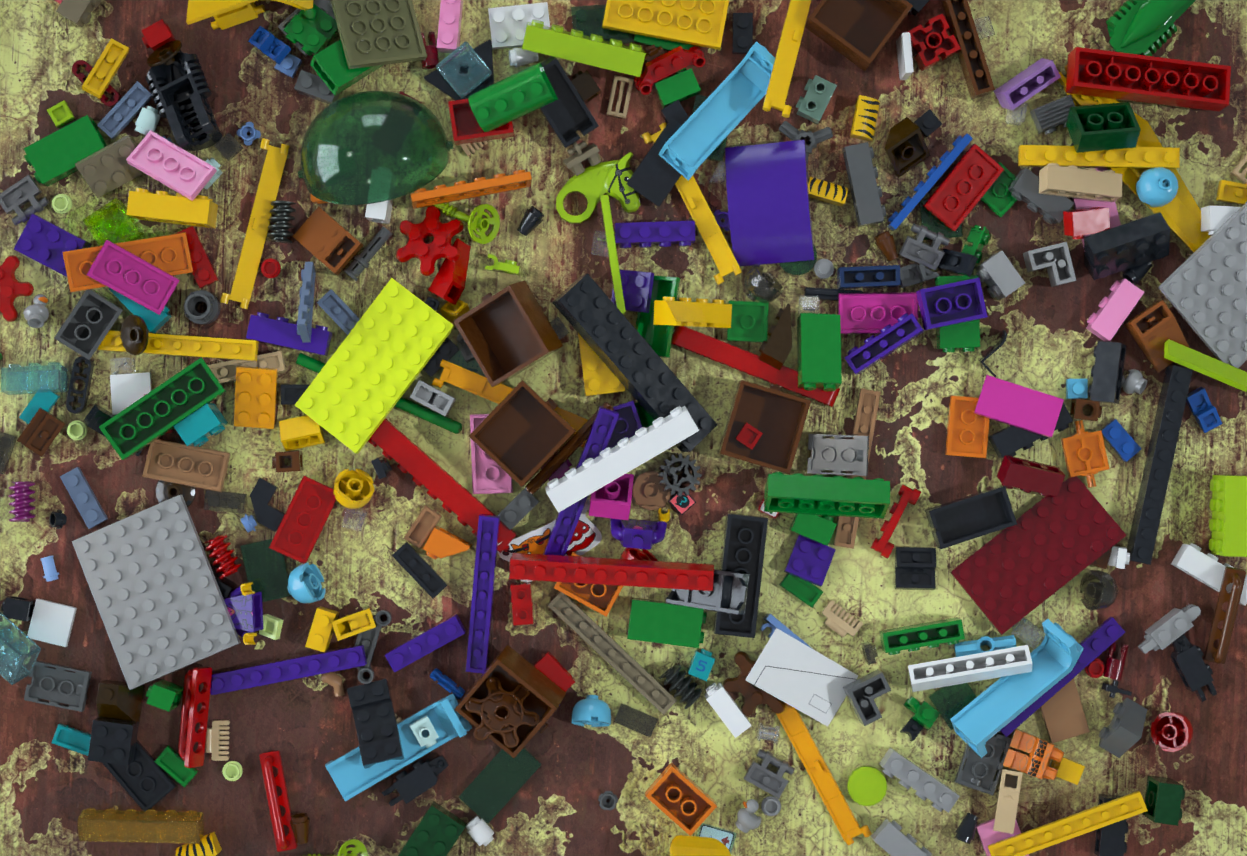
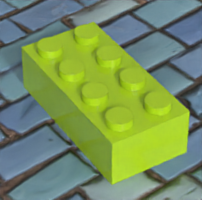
M1212 475L1210 480L1212 499H1210L1209 503L1210 510L1212 511V519L1209 521V529L1212 531V538L1209 540L1211 554L1228 557H1247V476Z

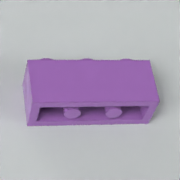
M1041 58L994 90V93L1002 108L1014 110L1061 76L1053 60Z

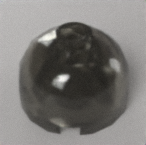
M755 264L748 271L744 280L745 288L748 291L746 293L747 297L753 302L757 300L761 303H769L776 300L784 292V290H781L783 288L782 285L770 272L768 274L763 272L764 267Z
M1090 570V573H1085L1080 583V593L1084 592V599H1081L1082 603L1089 610H1101L1110 607L1115 602L1118 594V586L1112 575L1100 570Z

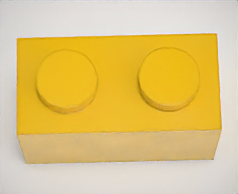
M322 606L316 609L305 647L321 652L328 650L334 631L331 622L337 620L338 611Z

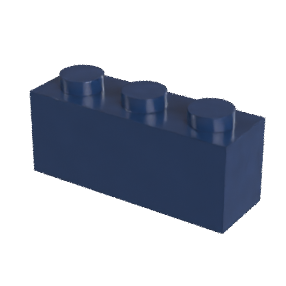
M900 265L840 267L837 269L838 289L884 288L901 285Z

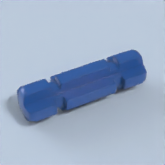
M435 668L430 674L431 679L437 680L440 686L449 693L452 692L457 699H460L465 694L463 688L457 687V684L446 675H442L439 669Z

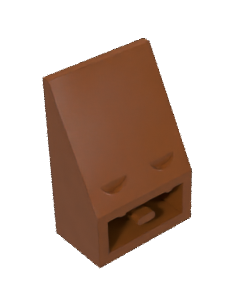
M319 206L292 236L336 275L343 271L364 246Z
M1163 300L1154 302L1124 323L1157 373L1173 363V361L1164 358V343L1168 339L1189 347L1174 315Z

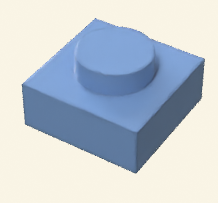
M288 53L280 65L276 63L274 68L294 78L302 60Z

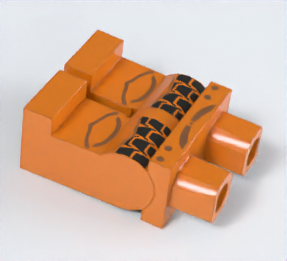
M1016 729L1010 747L1027 752L1029 755L1009 748L1003 766L1039 779L1055 780L1058 769L1049 766L1050 760L1053 759L1061 763L1065 752L1056 748V745Z

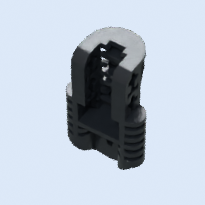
M179 50L174 56L176 60L172 64L151 67L147 73L146 81L157 105L159 115L162 118L168 119L178 145L188 151L203 150L218 143L222 139V133L218 128L207 99L212 95V92L209 89L197 54L183 53Z

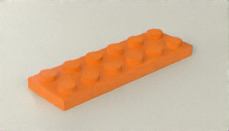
M518 170L513 172L514 175L506 176L505 173L494 175V178L487 180L485 177L474 179V182L466 183V181L455 182L454 186L450 187L438 185L434 187V190L426 191V188L417 189L411 194L412 208L416 209L528 188L532 181L531 173L525 172V170Z
M186 232L114 243L172 276L193 272ZM103 245L62 252L70 292L106 287V285L87 276Z

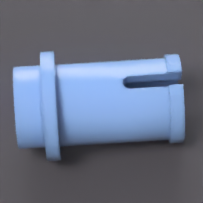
M53 556L41 558L45 574L43 578H46V582L59 579L58 575L60 574L59 572L57 573Z

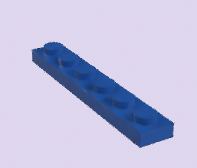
M968 133L963 137L960 135L952 143L954 148L951 152L946 151L939 160L942 162L938 167L933 166L926 174L929 176L925 182L920 181L913 189L916 193L912 197L908 196L901 203L903 208L900 212L895 211L888 219L890 223L887 226L890 230L894 231L898 228L973 138Z

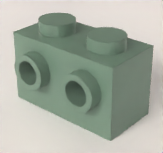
M815 75L813 80L809 78L804 88L807 93L804 98L800 96L795 106L798 108L796 114L818 124L837 85Z

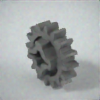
M679 453L677 458L671 455V461L665 459L664 463L666 466L661 465L659 467L663 471L658 474V477L663 478L659 484H665L666 486L663 490L670 489L671 496L675 492H677L678 497L682 496V492L688 496L689 489L694 492L696 490L694 485H700V482L697 480V478L702 477V474L697 473L700 466H694L695 459L689 461L690 455H687L685 458L682 457V453ZM674 463H681L679 467H670ZM688 466L690 467L693 475L689 474V471L687 469ZM683 468V477L677 482L678 475L675 473H678ZM667 475L670 476L672 484L669 483ZM682 483L690 484L685 488H679Z

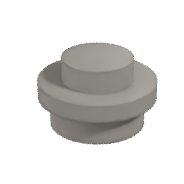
M828 259L818 260L814 265L816 276L821 279L829 278L834 272L833 263Z
M767 796L761 803V809L765 815L775 816L781 810V803L778 798Z

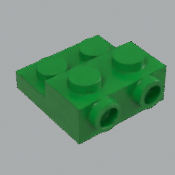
M313 3V8L301 10L298 15L295 14L284 31L287 34L285 37L293 44L298 42L303 46L301 49L309 56H312V54L315 55L326 48L338 32V27L335 19Z

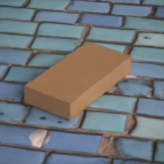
M425 505L403 539L421 549L434 527L442 518V515Z

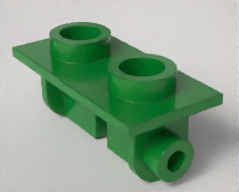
M978 225L971 228L966 241L973 243L971 247L965 244L961 253L974 255L978 258L976 263L979 264L983 254L981 251L990 239L989 230L985 226L982 230V227Z

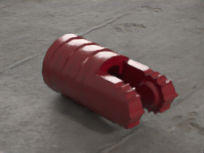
M421 32L427 53V58L421 60L422 69L429 70L440 67L435 32H429V45L427 46L424 33Z
M1116 642L1110 645L1104 677L1116 680L1122 679L1129 645H1123L1120 660L1113 658Z

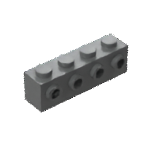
M868 142L846 146L842 149L858 227L882 223L884 217H886V209L884 205H881L880 201L882 190L880 186H877L876 182L878 171L877 167L873 166L872 163L874 158L873 148L869 147Z

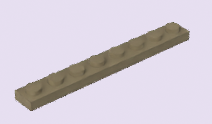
M559 592L547 605L663 715L677 701L668 690L566 594Z

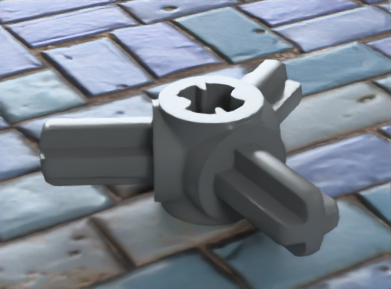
M784 121L779 127V131L792 141L808 140L807 144L809 146L805 145L807 164L808 156L812 154V149L816 148L818 143L833 137L830 127L813 133L811 130L808 132L804 130L799 131L787 121Z

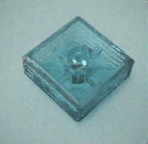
M464 42L436 65L437 70L461 99L492 75L491 70L468 42ZM462 66H463L464 68L469 67V68L467 69L468 73H467V74H464V73L460 74V72H461L460 67H462Z

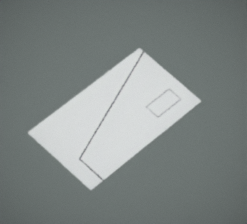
M776 628L745 680L820 723L829 726L847 696L843 687L856 681L858 675Z

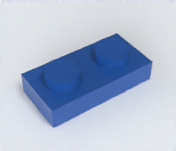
M1113 419L1101 429L1103 438L1124 462H1127L1141 450L1139 445L1116 419Z

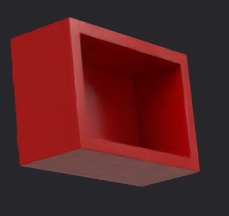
M469 99L448 101L455 145L515 137L513 121L489 132H484L471 110Z

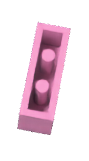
M441 0L437 50L440 53L459 54L463 0Z
M1127 279L1116 280L1110 288L1112 291L1108 297L1105 296L1098 305L1100 309L1087 320L1089 324L1086 329L1104 342H1108L1113 338L1144 294V291Z

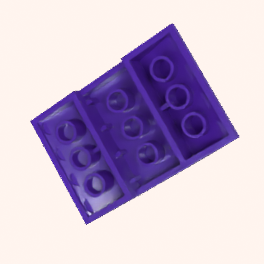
M805 140L725 148L730 233L733 254L739 266L815 260Z

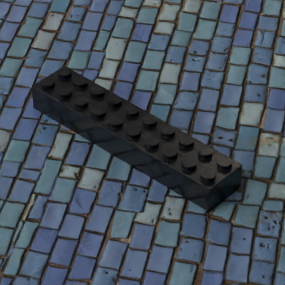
M588 273L580 276L552 302L653 420L659 417L665 418L676 407L680 406L682 408L685 406L699 431L676 444L681 452H691L717 426V423Z

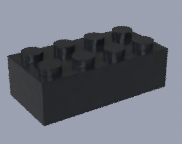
M551 56L541 62V65L558 100L539 109L561 144L567 148L580 139L575 131L579 130L585 136L599 125L557 58Z
M1159 212L1084 237V265L1093 280L1169 256L1170 227Z
M997 486L925 510L930 527L935 528L932 534L939 549L1017 525L1005 486Z

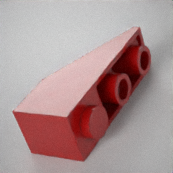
M456 238L453 246L461 251L460 259L451 262L445 258L428 289L431 293L453 305H456L465 289L471 246Z

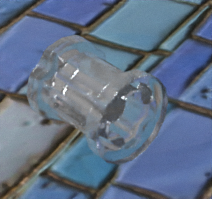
M759 723L757 741L762 739L773 741L774 744H777L780 727L764 726L763 723Z

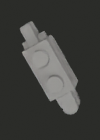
M1188 604L1182 609H1172L1146 629V635L1144 636L1146 640L1138 645V648L1144 654L1152 649L1157 651L1158 649L1163 650L1194 626L1192 621L1201 615L1199 606Z

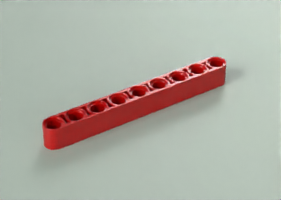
M685 326L674 327L671 342L673 345L769 383L782 386L784 389L827 406H834L840 388L830 392L824 391L821 388H816V390L812 391L798 388V371L786 366H782L778 370L759 360L760 356Z

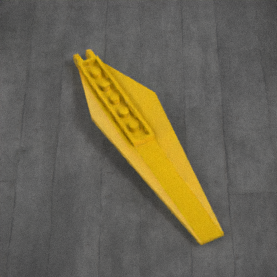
M1059 72L1061 77L1057 80L1064 86L1066 92V77ZM1066 93L1072 96L1075 106L1120 103L1112 98ZM1134 112L1141 129L1136 147H1163L1148 121ZM1150 168L1109 169L1115 171V173L1122 174V182L1138 197L1136 183L1139 181L1142 172ZM1169 169L1178 180L1179 188L1175 198L1162 207L1153 208L1146 203L1144 204L1153 213L1160 212L1170 229L1195 252L1211 236L1208 235V232H1201V210L1176 169Z

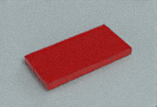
M973 144L925 203L924 207L948 228L956 231L1000 176L1004 168L979 146Z
M303 476L269 548L303 564L307 563L336 502L333 493L334 489Z

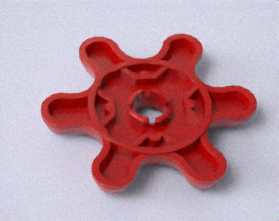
M430 206L426 209V217L421 223L413 224L411 221L404 220L399 226L400 232L408 236L409 241L404 247L398 249L396 257L400 262H407L412 258L419 259L421 262L420 272L424 276H430L434 272L435 262L439 258H447L449 261L455 262L461 257V251L452 246L451 240L453 236L463 231L464 224L457 219L448 223H441L439 220L440 210L435 206ZM427 236L434 237L433 242L430 244L425 243Z
M14 255L8 256L0 266V312L8 322H13L18 317V312L14 307L15 299L19 296H30L34 291V287L30 282H20L15 278V271L19 267L20 261Z

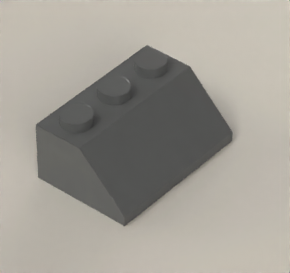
M88 289L75 305L54 339L90 360L123 310L96 290Z

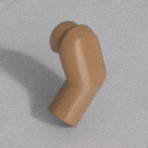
M334 672L321 674V681L333 686L335 697L345 695L341 676Z

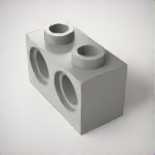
M421 380L417 382L410 396L411 399L444 416H448L456 401V398Z

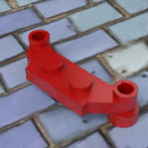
M679 46L645 63L646 68L640 77L636 76L634 78V85L643 95H648L652 91L653 84L689 65H694L698 68L703 67L706 63L704 53L697 46L691 47L689 50Z
M902 484L897 494L901 497L898 503H893L889 511L892 515L889 521H884L880 529L883 533L880 539L875 538L871 549L881 553V556L889 558L894 544L888 541L907 504H916L921 494L920 490L916 488L911 489Z

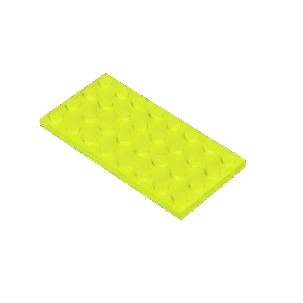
M391 278L302 394L295 406L354 453L358 454L455 326Z

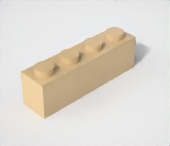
M1049 163L1039 170V194L1115 202L1122 198V174L1115 173L1113 170L1101 172L1096 171L1095 168L1078 169L1074 165L1061 167L1057 163Z

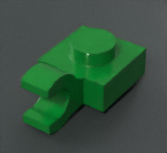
M912 696L903 704L914 713L912 719L927 730L932 727L940 714L939 711L927 702L923 701L919 704L918 700Z

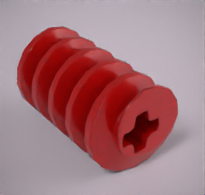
M227 534L217 536L203 543H209L205 548L206 551H213L209 558H216L212 565H219L216 573L223 572L219 577L220 580L238 572L237 569L241 566V563L234 564L238 558L237 556L231 557L235 550L227 549L231 542H224L228 537Z

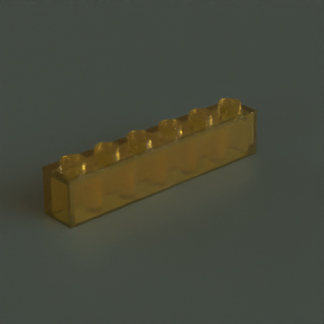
M89 808L83 810L78 818L79 841L200 844L204 835L203 812L192 810L187 812H176L175 810H168L166 812L156 810L136 811L134 809L120 811L115 809L96 810Z

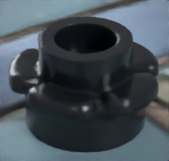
M62 510L51 512L49 517L51 527L61 529L66 525L67 517L66 514L62 513Z

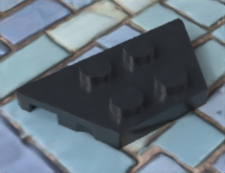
M492 41L484 42L424 76V79L453 100L468 99L473 93L494 84Z

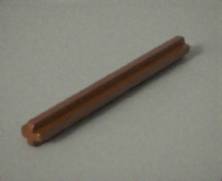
M608 402L601 406L614 411V408ZM598 410L526 485L525 488L530 494H535L588 438Z

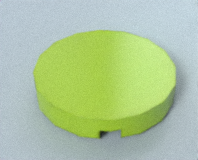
M860 766L853 770L848 777V793L852 800L859 805H875L886 795V779L882 772L875 767Z

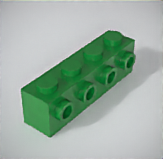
M958 617L879 631L882 651L888 653V655L899 654L901 650L907 649L908 652L918 651L920 647L924 646L935 648L939 647L941 643H947V645L957 644L959 640L965 639L962 619Z

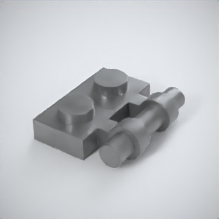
M27 175L0 194V205L7 214H11L13 211L16 212L17 216L12 219L16 226L21 222L25 223L28 221L32 214L43 211L44 207L49 204V201L46 197L39 201L37 200L36 196L42 193V191L30 175ZM30 201L32 206L23 211L21 206Z
M913 224L911 231L917 233L915 238L907 236L899 254L936 271L944 255V251L938 248L940 244L947 246L950 239L944 237V234L940 232L935 233L928 230V227L924 225ZM924 237L933 240L932 244L928 245L922 242Z
M759 749L756 756L763 760L761 764L755 761L752 762L744 776V780L779 799L789 782L782 777L783 774L786 772L792 775L795 768L790 766L789 762L781 761L774 757L773 753ZM769 763L778 768L776 773L767 769Z

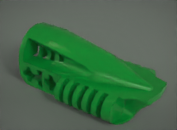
M1196 0L1126 1L1106 21L1111 38L1109 41L1110 46L1115 52L1152 56V54L1157 52V49L1162 47V44L1167 42V39L1172 37V34L1177 32L1174 22Z

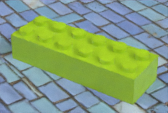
M532 19V23L527 22L522 45L524 50L637 77L641 76L646 55L641 45L630 43L629 46L622 45L621 40L610 38V41L603 40V36L591 34L589 37L583 35V31L571 29V32L564 31L563 26L552 24L551 27L544 26V22Z

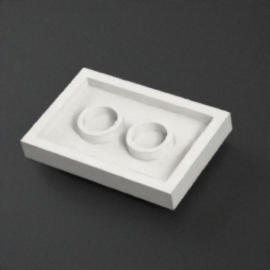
M547 2L488 8L493 49L521 47L524 41L527 22L532 23V19L542 21L544 26L550 27Z

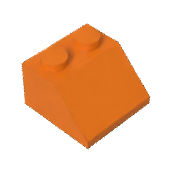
M436 526L423 549L427 551V556L436 560L438 557L444 558L467 551L473 544Z

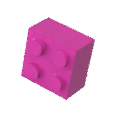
M624 474L591 493L589 516L629 520L634 475Z

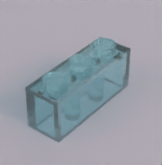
M49 362L46 366H41L39 363H29L26 367H21L19 364H9L8 367L1 368V392L7 395L67 392V368L59 362Z

